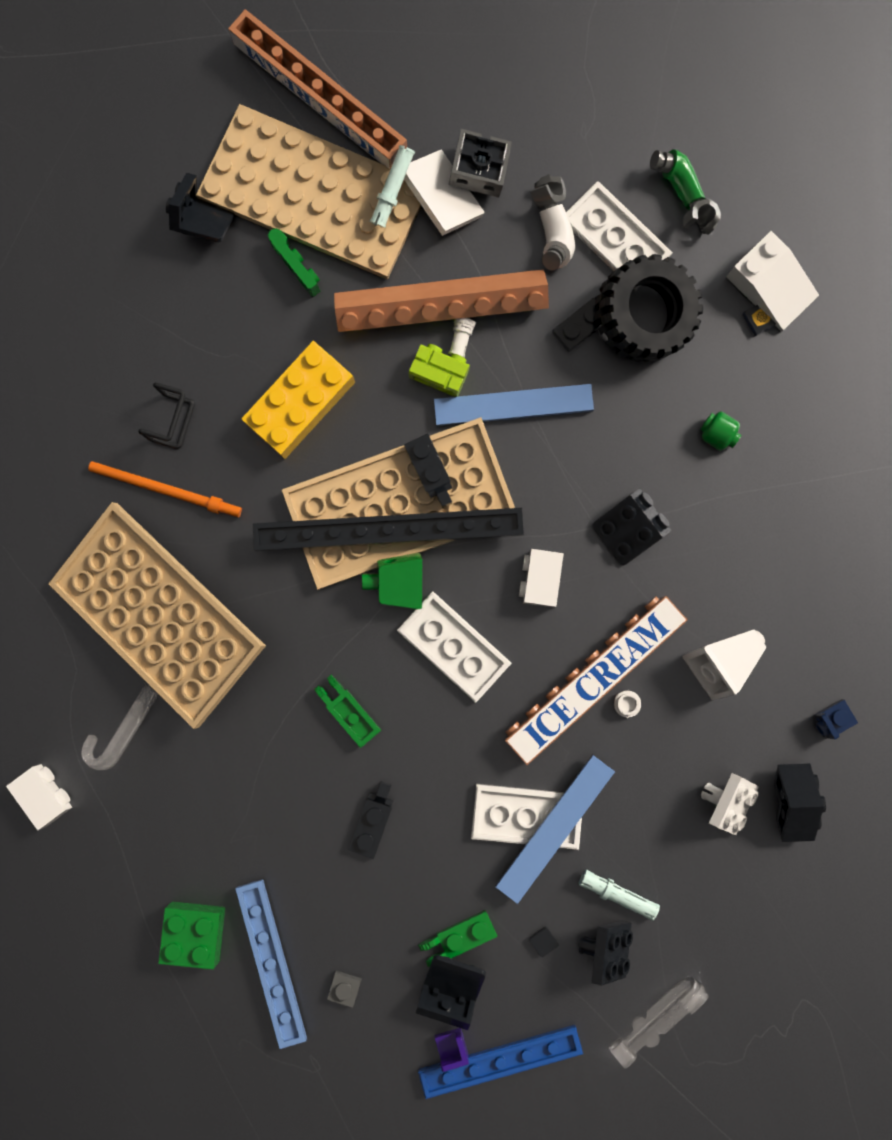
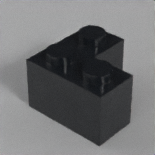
M810 763L780 764L777 766L774 784L780 802L776 822L782 842L815 841L817 831L822 826V813L826 811L825 797L820 796L818 776L813 774Z

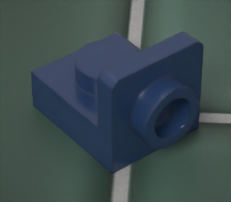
M844 699L837 701L814 715L818 721L815 723L817 730L823 737L826 736L828 739L835 740L840 737V733L858 724Z

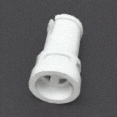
M460 318L454 321V336L448 354L451 356L452 354H457L465 358L469 336H472L476 322L468 318Z

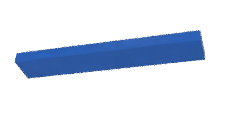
M571 1025L469 1054V1065L442 1072L441 1063L418 1069V1074L425 1099L579 1056L583 1054L576 1026Z

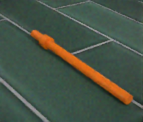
M93 461L90 462L88 467L90 472L205 507L209 512L216 514L222 512L238 518L242 512L241 507L225 503L223 499L215 496L209 498Z

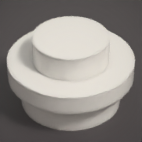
M622 691L615 697L614 708L620 716L633 717L640 711L641 700L632 691Z

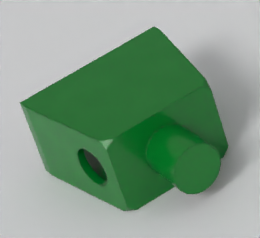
M420 553L380 559L377 561V574H362V590H377L379 603L422 609V557Z

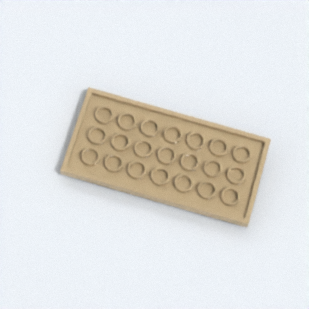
M239 104L196 194L198 199L231 211L235 215L269 230L273 228L280 229L288 238L387 280L421 208V204L403 180L396 198L398 201L396 207L393 206L386 227L382 228L380 225L372 224L369 221L378 202L377 195L382 192L390 172L388 167Z
M481 417L430 436L452 485V489L447 491L452 504L442 508L437 496L430 498L429 494L426 493L404 445L282 489L293 521L515 508ZM454 540L303 548L316 587L320 590L377 569V561L380 559L421 553Z
M112 502L49 582V585L193 729L199 728L266 646L118 503Z

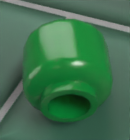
M722 411L716 414L711 413L700 428L703 432L702 439L719 451L725 450L728 446L733 448L742 436L738 433L740 423Z

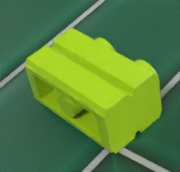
M428 344L427 347L420 345L410 367L409 378L453 397H458L470 369V365L466 363L467 360L457 354H452L451 357L445 355L440 347L433 344Z

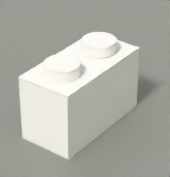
M531 549L529 555H524L522 570L527 571L526 581H521L519 588V597H523L524 604L556 607L564 553Z
M42 764L31 767L6 786L37 830L47 827L72 808L69 803V795L65 790L57 787L53 781L55 779L53 773L49 768L43 767Z

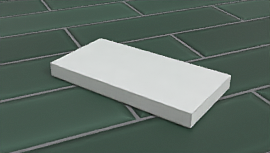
M599 181L566 212L572 231L613 271L638 256L646 255L649 257L652 254H658L664 260L673 253ZM640 286L635 287L633 290L636 291Z
M434 592L423 601L422 609H416L397 630L475 703L512 664Z
M476 784L471 839L526 844L564 792ZM582 817L559 848L579 850Z

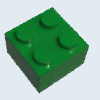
M171 902L166 906L159 964L214 970L220 962L226 907Z

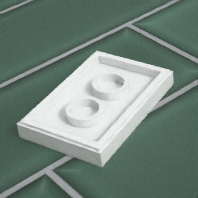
M441 149L410 162L404 181L443 236L481 218L485 212L470 190L448 185L452 164Z

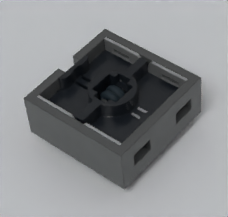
M461 129L448 185L499 198L504 184L512 142L492 136L490 139L482 138L480 133Z

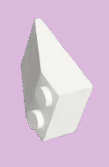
M772 231L746 254L727 275V278L755 306L758 305L776 323L775 326L781 332L819 296L791 250Z

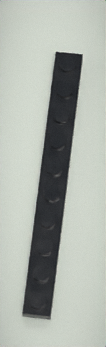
M522 508L253 523L254 551L524 535Z

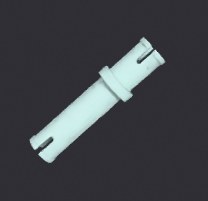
M402 145L398 147V152L383 190L377 195L378 202L369 221L374 225H380L382 228L386 227L393 206L396 207L397 195L412 157L415 154V151L408 147L405 149V146Z
M586 869L580 877L579 886L595 892L603 900L608 899L651 921H654L659 912V904L620 887L610 878L606 880Z

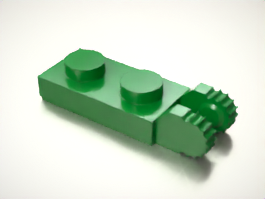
M273 228L268 234L272 248H274L310 296H316L321 292L318 286L320 279L311 268L306 270L302 265L304 259L295 248L290 250V244L282 230Z
M331 674L327 678L329 684L340 694L335 700L332 701L325 689L319 685L314 690L327 705L326 708L361 748L377 735L381 729L347 689L345 690Z
M484 910L437 932V935L421 942L418 946L420 951H426L441 943L444 951L434 955L453 958L498 936L487 911ZM434 955L425 961L428 967H430Z

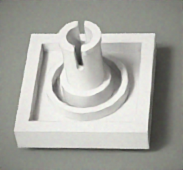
M734 773L731 774L724 790L711 783H707L704 789L712 792L713 795L702 791L701 798L717 805L709 824L737 835L738 831H741L746 824V814L749 807L753 806L757 800L759 786Z

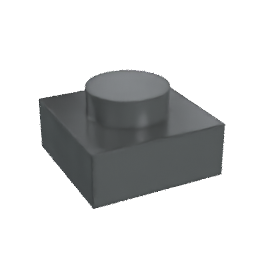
M336 971L327 1000L353 1008L362 978Z

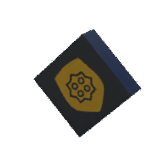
M758 305L742 314L755 336L776 325Z

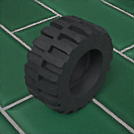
M652 254L649 257L646 255L638 256L617 268L602 283L599 289L601 294L596 297L595 305L599 306V310L595 312V320L601 321L602 326L598 330L600 335L605 333L608 340L605 343L610 348L613 346L617 347L616 353L621 357L629 355V360L635 362L640 360L644 362L660 360L684 348V344L689 343L695 336L693 331L699 329L701 320L697 316L703 314V305L698 302V299L702 298L701 291H696L694 284L697 281L694 276L688 277L686 274L688 269L681 264L678 267L674 265L675 259L667 257L662 260V256L658 254ZM647 286L662 296L667 307V321L662 331L658 333L645 331L633 320L629 310V298L635 287Z

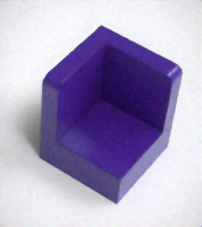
M461 1028L435 1035L442 1072L469 1065L468 1051Z

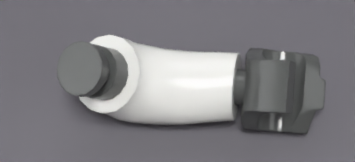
M549 174L541 177L534 184L535 189L531 190L530 193L538 209L544 208L543 211L539 212L546 236V246L544 247V256L542 258L543 265L549 270H556L566 266L573 257L575 240L563 204H556L566 198L564 182L561 177H551Z

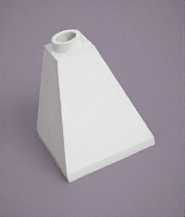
M751 630L691 651L682 657L713 701L735 695L741 690L766 649L765 639L760 632Z

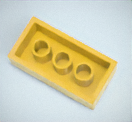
M313 340L241 419L281 457L286 459L354 385V377Z

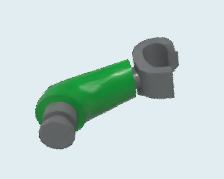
M676 149L664 153L660 150H655L650 159V168L653 170L658 169L662 172L663 177L670 181L686 210H689L683 217V228L689 229L697 222L701 232L709 235L716 228L721 218V212L714 201L705 198L690 160L685 154Z

